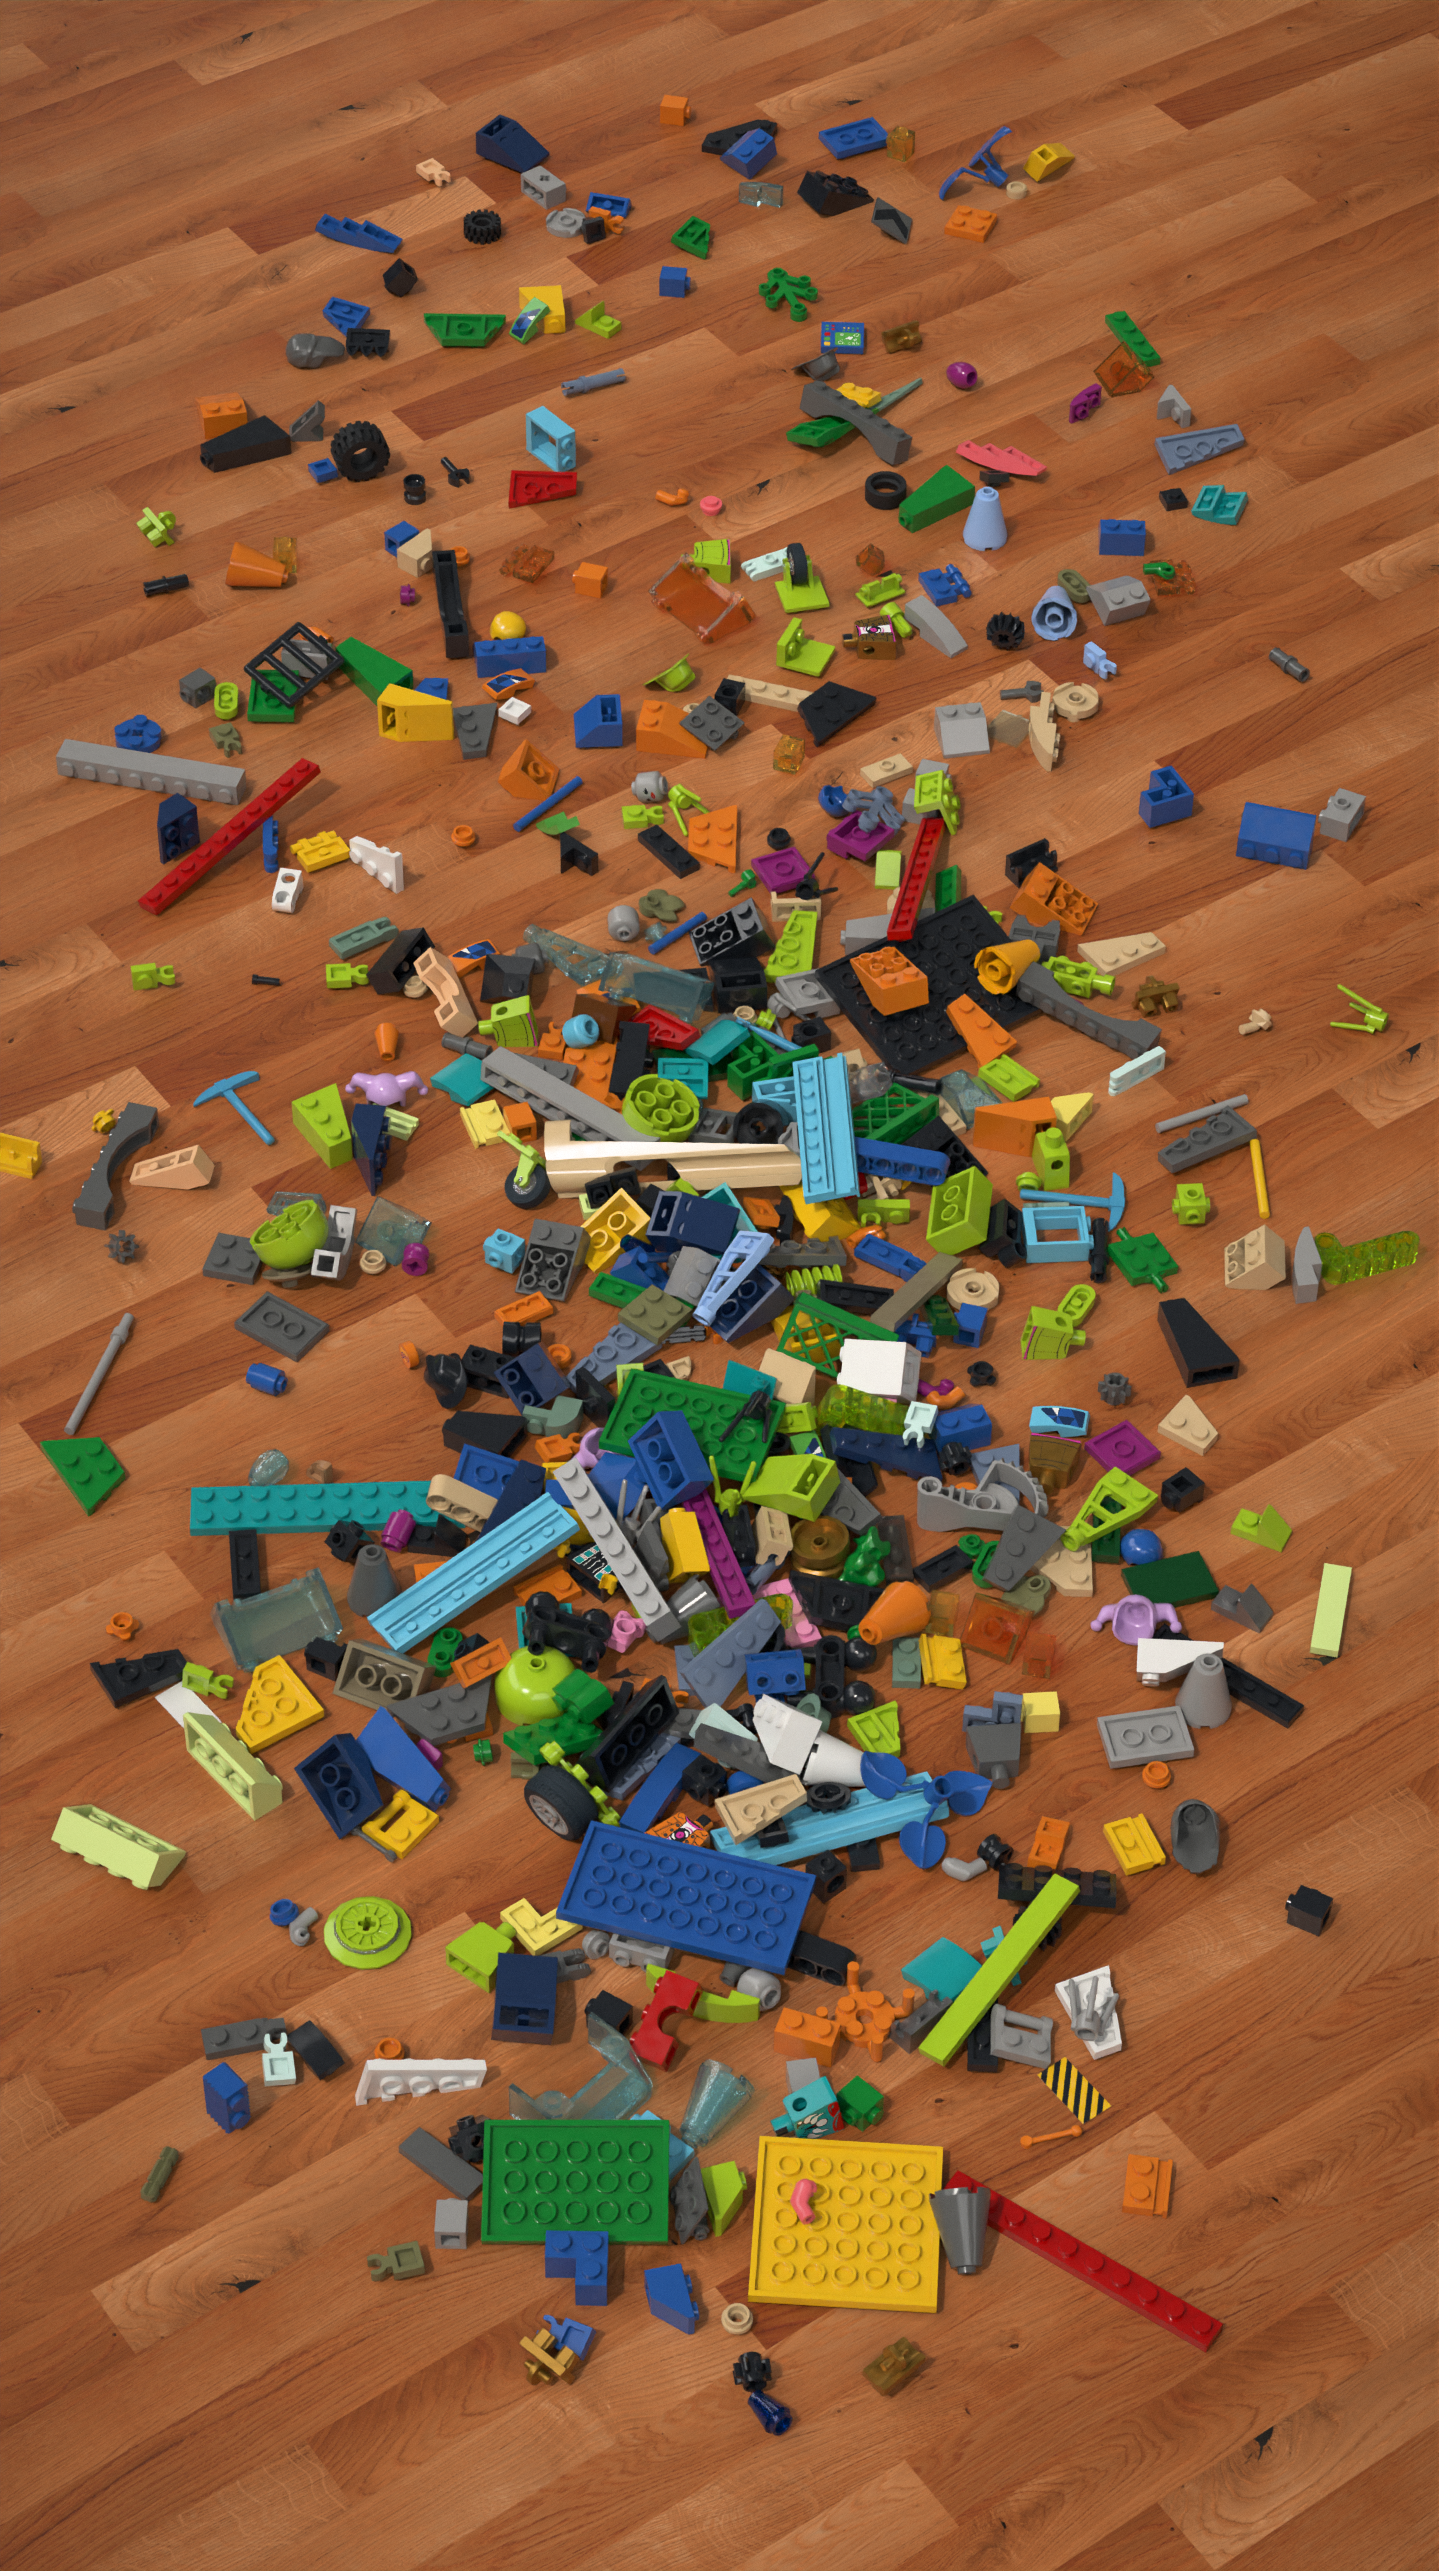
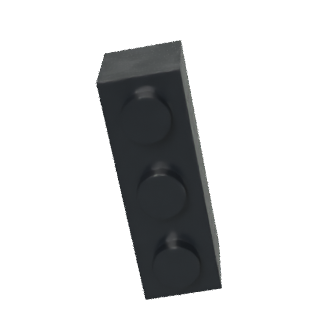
M424 927L401 931L366 974L377 994L400 991L416 971L413 963L430 947L435 948Z

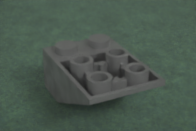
M535 1219L515 1293L531 1295L540 1291L546 1299L565 1302L585 1262L591 1236L585 1228Z

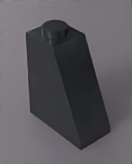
M457 1411L451 1419H447L443 1424L444 1446L461 1453L465 1443L510 1458L527 1437V1418L515 1415Z

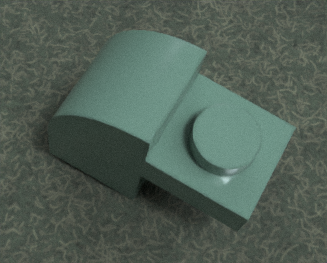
M557 1395L552 1410L525 1405L522 1415L527 1418V1432L545 1435L546 1437L560 1434L563 1439L568 1438V1435L571 1433H578L584 1418L583 1400Z

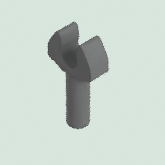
M1027 681L1024 688L1000 690V699L1026 697L1031 703H1035L1041 700V693L1044 690H1041L1040 682Z

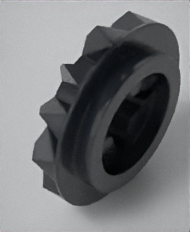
M823 1782L811 1787L807 1791L806 1807H810L812 1812L821 1811L823 1815L827 1812L835 1814L836 1810H845L846 1805L851 1803V1791L846 1785L841 1783Z

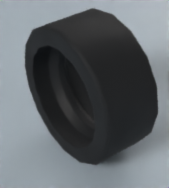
M880 471L868 476L865 481V500L874 508L881 510L895 509L906 499L907 483L904 477L898 473ZM889 488L895 491L890 493H883L877 491V489Z

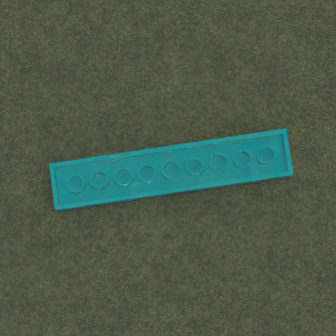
M431 1481L191 1487L190 1535H229V1531L256 1529L257 1534L330 1532L338 1520L348 1522L355 1520L365 1527V1531L384 1530L391 1512H398L399 1509L411 1513L414 1516L413 1520L416 1521V1525L436 1527L438 1515L441 1513L431 1509L426 1504ZM443 1515L457 1527L465 1528L464 1524Z

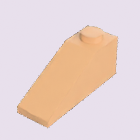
M196 1145L135 1163L129 1182L132 1185L188 1190L209 1184L215 1165L202 1148Z

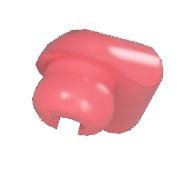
M806 2178L796 2183L790 2199L793 2209L804 2225L811 2223L816 2218L808 2201L810 2197L814 2196L813 2192H817V2185L814 2181Z

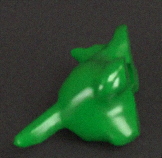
M871 1526L866 1535L860 1538H853L857 1548L847 1557L843 1573L838 1580L872 1587L878 1586L884 1580L885 1572L880 1567L879 1561L890 1553L891 1545L889 1541L882 1542L878 1536L876 1526Z

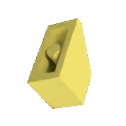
M1088 1092L1059 1096L1052 1099L1051 1103L1057 1116L1056 1128L1062 1132L1065 1142L1092 1113L1094 1094Z

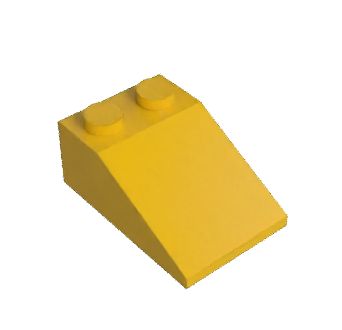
M622 1188L580 1226L584 1227L591 1236L585 1263L595 1274L613 1266L619 1255L639 1246L644 1250L651 1243L645 1235L651 1218Z

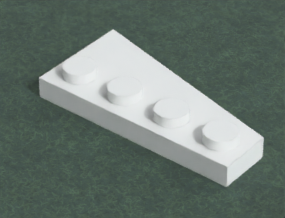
M381 2058L367 2060L355 2094L356 2106L367 2104V2099L381 2097L382 2102L395 2100L394 2095L412 2093L413 2097L425 2096L432 2089H439L441 2093L480 2088L487 2071L485 2060H473L470 2058L463 2060H444L440 2058L433 2060H414L411 2058L404 2060H385Z

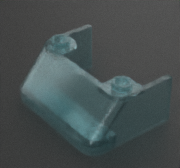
M610 952L598 990L610 992L609 997L623 1001L624 997H630L675 1012V1014L679 1015L678 1019L692 1024L693 1021H699L715 982L629 953Z
M591 2012L588 2015V2043L597 2049L609 2064L570 2099L559 2091L551 2090L544 2092L534 2100L512 2083L508 2087L509 2113L516 2120H627L651 2098L653 2083L628 2039Z

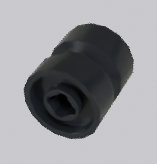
M504 1321L502 1354L518 1356L520 1352L524 1353L537 1343H540L542 1336L541 1323L526 1322L524 1326H521L519 1322Z

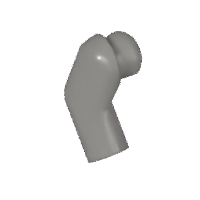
M948 1857L942 1862L943 1871L948 1876L960 1881H967L987 1870L986 1863L982 1858L966 1863L957 1858Z
M308 1907L289 1924L290 1940L295 1945L303 1946L309 1940L308 1926L318 1919V1914L313 1908Z

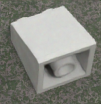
M845 1339L844 1346L840 1350L842 1369L841 1373L837 1376L839 1392L848 1395L897 1398V1403L911 1404V1401L916 1402L921 1352L906 1342Z

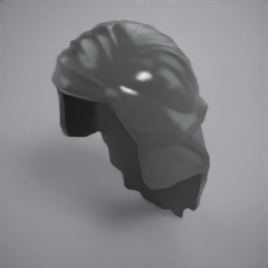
M310 333L296 334L289 339L286 345L288 362L298 368L308 367L316 369L322 364L325 357L343 356L345 351L344 345L334 338L315 336Z
M1196 1799L1186 1800L1176 1807L1170 1826L1172 1854L1183 1869H1189L1191 1874H1200L1212 1868L1211 1866L1216 1865L1220 1847L1219 1817L1211 1806Z

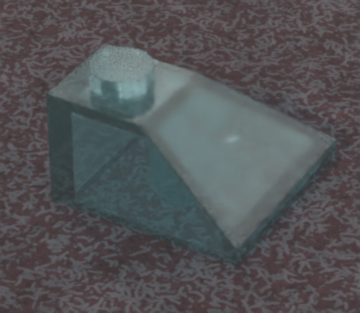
M962 1069L940 1078L943 1083L940 1094L966 1124V1130L974 1127L975 1107L1002 1104V1101L981 1078Z
M377 1196L355 1243L367 1250L380 1251L387 1262L398 1266L404 1259L405 1247L411 1243L422 1244L432 1222L412 1210Z

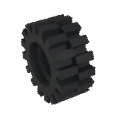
M478 209L476 213L475 211H471V214L467 213L466 217H464L465 238L469 242L473 241L474 244L480 242V245H484V242L491 244V240L496 242L501 235V218L497 213L494 214V211L488 212L487 209H484V212Z

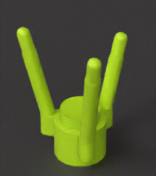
M681 784L675 785L670 789L668 793L670 800L668 806L673 810L684 836H688L686 826L677 808L685 809L692 804L704 814L709 813V811L698 803L702 800L699 796L685 789Z
M1341 984L1337 985L1339 990L1367 1007H1362L1353 1002L1349 1003L1350 1007L1366 1014L1364 1023H1367V1026L1342 1022H1331L1330 1026L1366 1031L1374 1034L1375 1030L1382 1032L1388 1021L1389 1013L1382 1011V1008L1374 1006Z
M710 1456L709 1462L711 1474L714 1478L715 1502L719 1503V1512L722 1515L723 1511L728 1509L730 1517H735L738 1515L739 1505L745 1501L742 1496L748 1489L756 1462H751L740 1492L737 1489H727L722 1493L714 1456Z

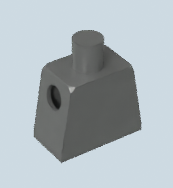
M1021 1723L968 1726L966 1729L965 1745L975 1773L987 1779H992V1784L995 1788L1002 1789L1010 1784L1009 1778L1018 1776Z

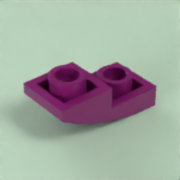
M1095 383L1087 387L1072 400L1069 412V422L1071 424L1089 417V410L1100 405L1102 390L1100 385Z

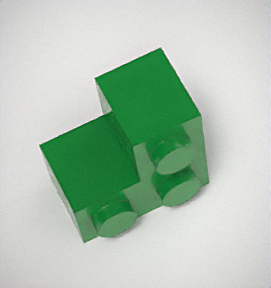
M753 1030L749 1032L750 1037L733 1049L734 1062L728 1064L727 1087L742 1101L752 1096L753 1080L766 1077L768 1074L769 1058L779 1055Z

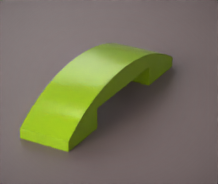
M648 1963L646 1967V1986L654 1993V1987L660 1976L663 1977L668 1969ZM734 1990L731 1991L728 1999L703 1991L693 2016L724 2023L758 2021L760 2017V1999Z

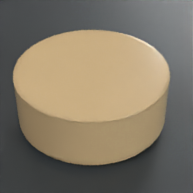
M1011 182L1007 185L1006 195L1011 199H1022L1027 195V186L1022 182Z

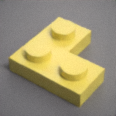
M525 1898L500 1912V1919L514 1927L516 1931L515 1936L534 1956H539L583 1929V1925L556 1919L557 1908L541 1917Z

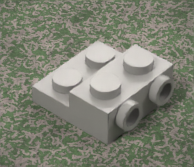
M817 969L776 977L775 985L784 999L797 1007V1011L794 1012L796 1016L813 1012L816 1018H823L840 1013V1008L814 977L815 970Z
M613 1933L609 1942V1958H613L617 1965L626 1967L629 1964L641 1966L644 1972H646L648 1963L667 1969L675 1951V1948L616 1933Z

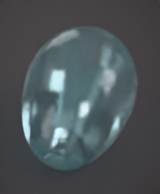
M277 1449L264 1452L256 1459L249 1471V1484L253 1487L275 1485L287 1474L289 1470L288 1459Z

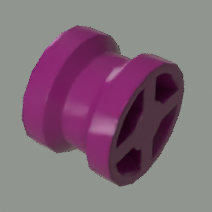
M420 1243L408 1244L403 1253L402 1269L412 1276L423 1275L428 1269L429 1249Z

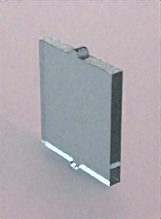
M1002 710L987 727L988 737L997 740L998 743L1003 742L1017 748L1029 734V720L1023 718L1022 715H1015Z

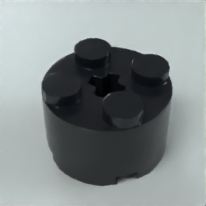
M755 1100L744 1106L737 1113L733 1122V1133L740 1144H778V1138L786 1132V1128L789 1126L787 1112L772 1100ZM760 1121L766 1127L763 1131H760V1126H757V1123Z

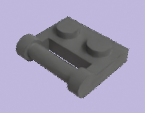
M704 1108L694 1130L688 1137V1141L691 1143L734 1144L736 1137L733 1133V1122L737 1113ZM726 1124H731L725 1135L720 1134Z

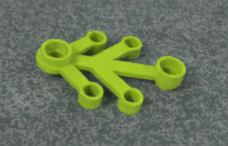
M555 1741L550 1744L547 1742L539 1749V1752L550 1765L556 1766L560 1764L561 1768L572 1774L588 1790L598 1807V1821L600 1823L620 1827L618 1822L621 1817L611 1806L608 1808L603 1802L608 1798L597 1785L592 1789L585 1782L589 1775L579 1764L573 1767L568 1761L565 1762L562 1759L565 1752Z

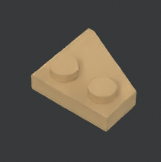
M1185 1395L1158 1425V1433L1201 1456H1204L1218 1438V1432L1188 1395Z

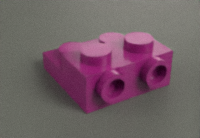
M856 810L850 816L845 817L837 827L829 831L826 837L827 849L844 858L852 854L863 861H867L894 837L895 829L879 822L871 832L863 831L858 826V819L862 812Z

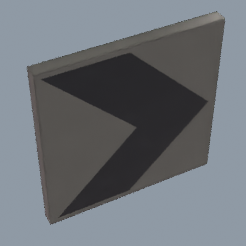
M878 197L871 223L906 244L912 218Z

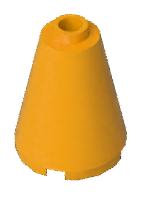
M1029 939L986 947L975 957L974 967L975 969L978 968L980 974L977 978L981 985L992 994H1005L1018 983V980L1033 961L1037 962L1040 959V949L1034 941Z

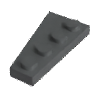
M703 1723L695 1731L693 1747L766 1783L796 1774L770 1763L762 1743ZM801 1771L800 1775L797 1774V1776H798L800 1782H801V1778H802V1771Z

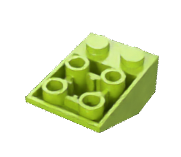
M814 1454L768 1457L761 1467L756 1481L750 1484L742 1497L744 1500L815 1522L840 1484L836 1461Z

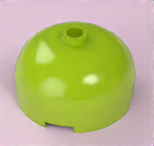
M648 1074L637 1078L629 1086L622 1104V1115L628 1125L640 1133L660 1137V1142L682 1143L692 1133L699 1120L698 1109L700 1104L695 1094L679 1080L674 1079L672 1082L667 1079L658 1078V1074Z
M304 1200L283 1209V1214L277 1216L271 1223L266 1220L253 1233L250 1238V1244L260 1260L267 1266L285 1270L306 1265L313 1260L315 1249L321 1250L328 1238L329 1225L323 1211L313 1200Z
M528 1646L510 1653L512 1659L504 1668L496 1672L494 1683L495 1702L502 1715L511 1722L523 1726L524 1723L535 1724L542 1719H552L566 1713L565 1710L561 1712L557 1709L552 1700V1697L556 1695L552 1688L576 1669L572 1661L564 1653L550 1646H545L541 1655L531 1654L528 1651Z

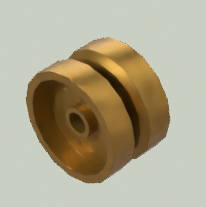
M821 1515L818 1516L815 1522L803 1519L796 1523L790 1531L793 1548L790 1551L792 1570L838 1579L843 1573L847 1557L851 1554L849 1532L846 1526L836 1518Z

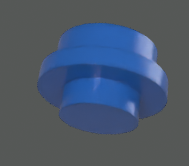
M281 1899L270 1908L271 1922L278 1926L289 1925L299 1915L297 1905L289 1899Z

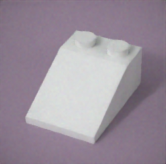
M1138 1638L1137 1681H1142L1144 1686H1159V1682H1167L1189 1672L1196 1658L1202 1654L1209 1653L1222 1658L1224 1642Z

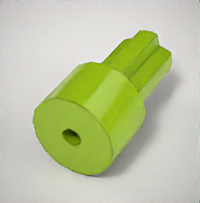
M895 602L887 603L881 609L880 616L890 615L892 627L897 630L901 637L907 638L912 634V627L904 619V612Z

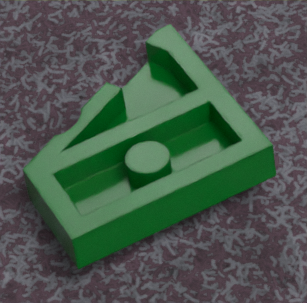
M692 216L672 235L671 243L705 260L708 253L710 224Z

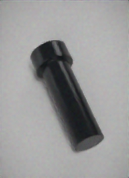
M253 974L252 984L260 983L279 986L280 978L263 977Z

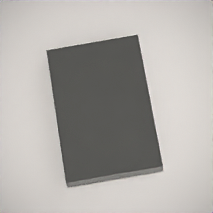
M268 1291L234 1322L236 1330L295 1362H298L330 1331L329 1324Z

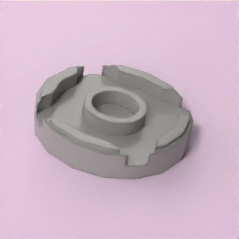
M563 208V211L560 212L554 210L546 218L547 230L552 235L562 238L579 236L583 233L582 219L585 218V214L572 208Z

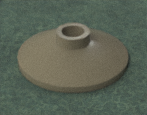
M300 1265L285 1270L272 1268L263 1272L262 1277L269 1281L282 1282V1287H293L298 1285V1279L311 1273L312 1265Z

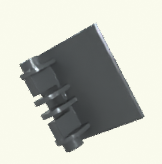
M708 696L679 724L712 750L716 751L728 739L735 740L739 735L737 730L745 722L711 696Z
M695 2157L689 2167L684 2170L682 2177L672 2187L670 2192V2202L674 2205L676 2216L675 2228L679 2232L681 2244H684L689 2236H695L696 2240H704L709 2232L707 2218L705 2217L708 2205L698 2157Z

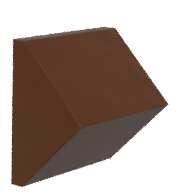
M595 993L576 994L572 1018L582 1014L591 1016L599 1027V1037L597 1040L613 1044L620 1034V1021L628 1022L637 1007L636 1005Z

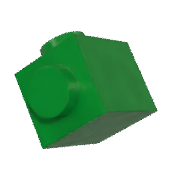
M858 2075L836 2094L842 2118L846 2123L856 2126L862 2132L871 2124H877L883 2117L884 2096Z

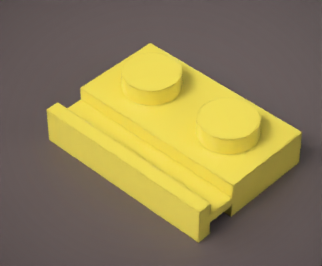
M495 1100L473 1104L468 1109L460 1108V1116L475 1149L479 1148L481 1144L489 1146L504 1142L497 1135L499 1130L509 1136L510 1132Z

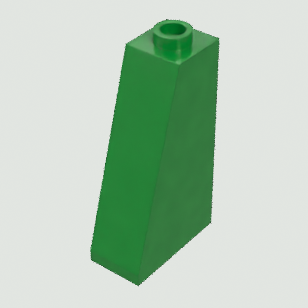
M945 465L899 505L898 523L913 534L973 504L975 486L950 466Z
M349 637L335 647L336 652L345 660L344 664L339 668L376 706L377 699L389 683L411 690L414 688L412 669L361 641Z

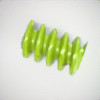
M834 1264L831 1271L829 1266H823L821 1272L818 1267H813L811 1273L805 1268L802 1270L801 1275L797 1270H793L791 1277L786 1272L787 1291L793 1297L800 1290H810L811 1294L817 1296L816 1284L820 1279L843 1282L840 1267L838 1264Z

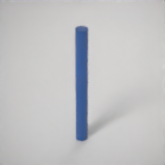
M576 776L514 823V829L520 832L583 783L582 779Z

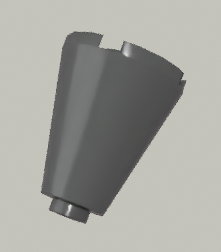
M374 1544L364 1546L359 1551L347 1591V1602L350 1609L356 1615L363 1617V1615L370 1616L402 1593V1588L385 1550L381 1546Z
M698 1574L690 1577L667 1601L682 1627L660 1640L659 1643L661 1645L720 1625L726 1621L725 1614L719 1615L716 1610L720 1607V1604L704 1580L698 1582ZM647 1627L645 1630L653 1643L657 1642Z
M968 2187L939 2190L935 2191V2194H929V2202L951 2269H957L958 2275L975 2274L976 2268L982 2266L991 2199L989 2188L977 2187L978 2193H972V2190H968Z

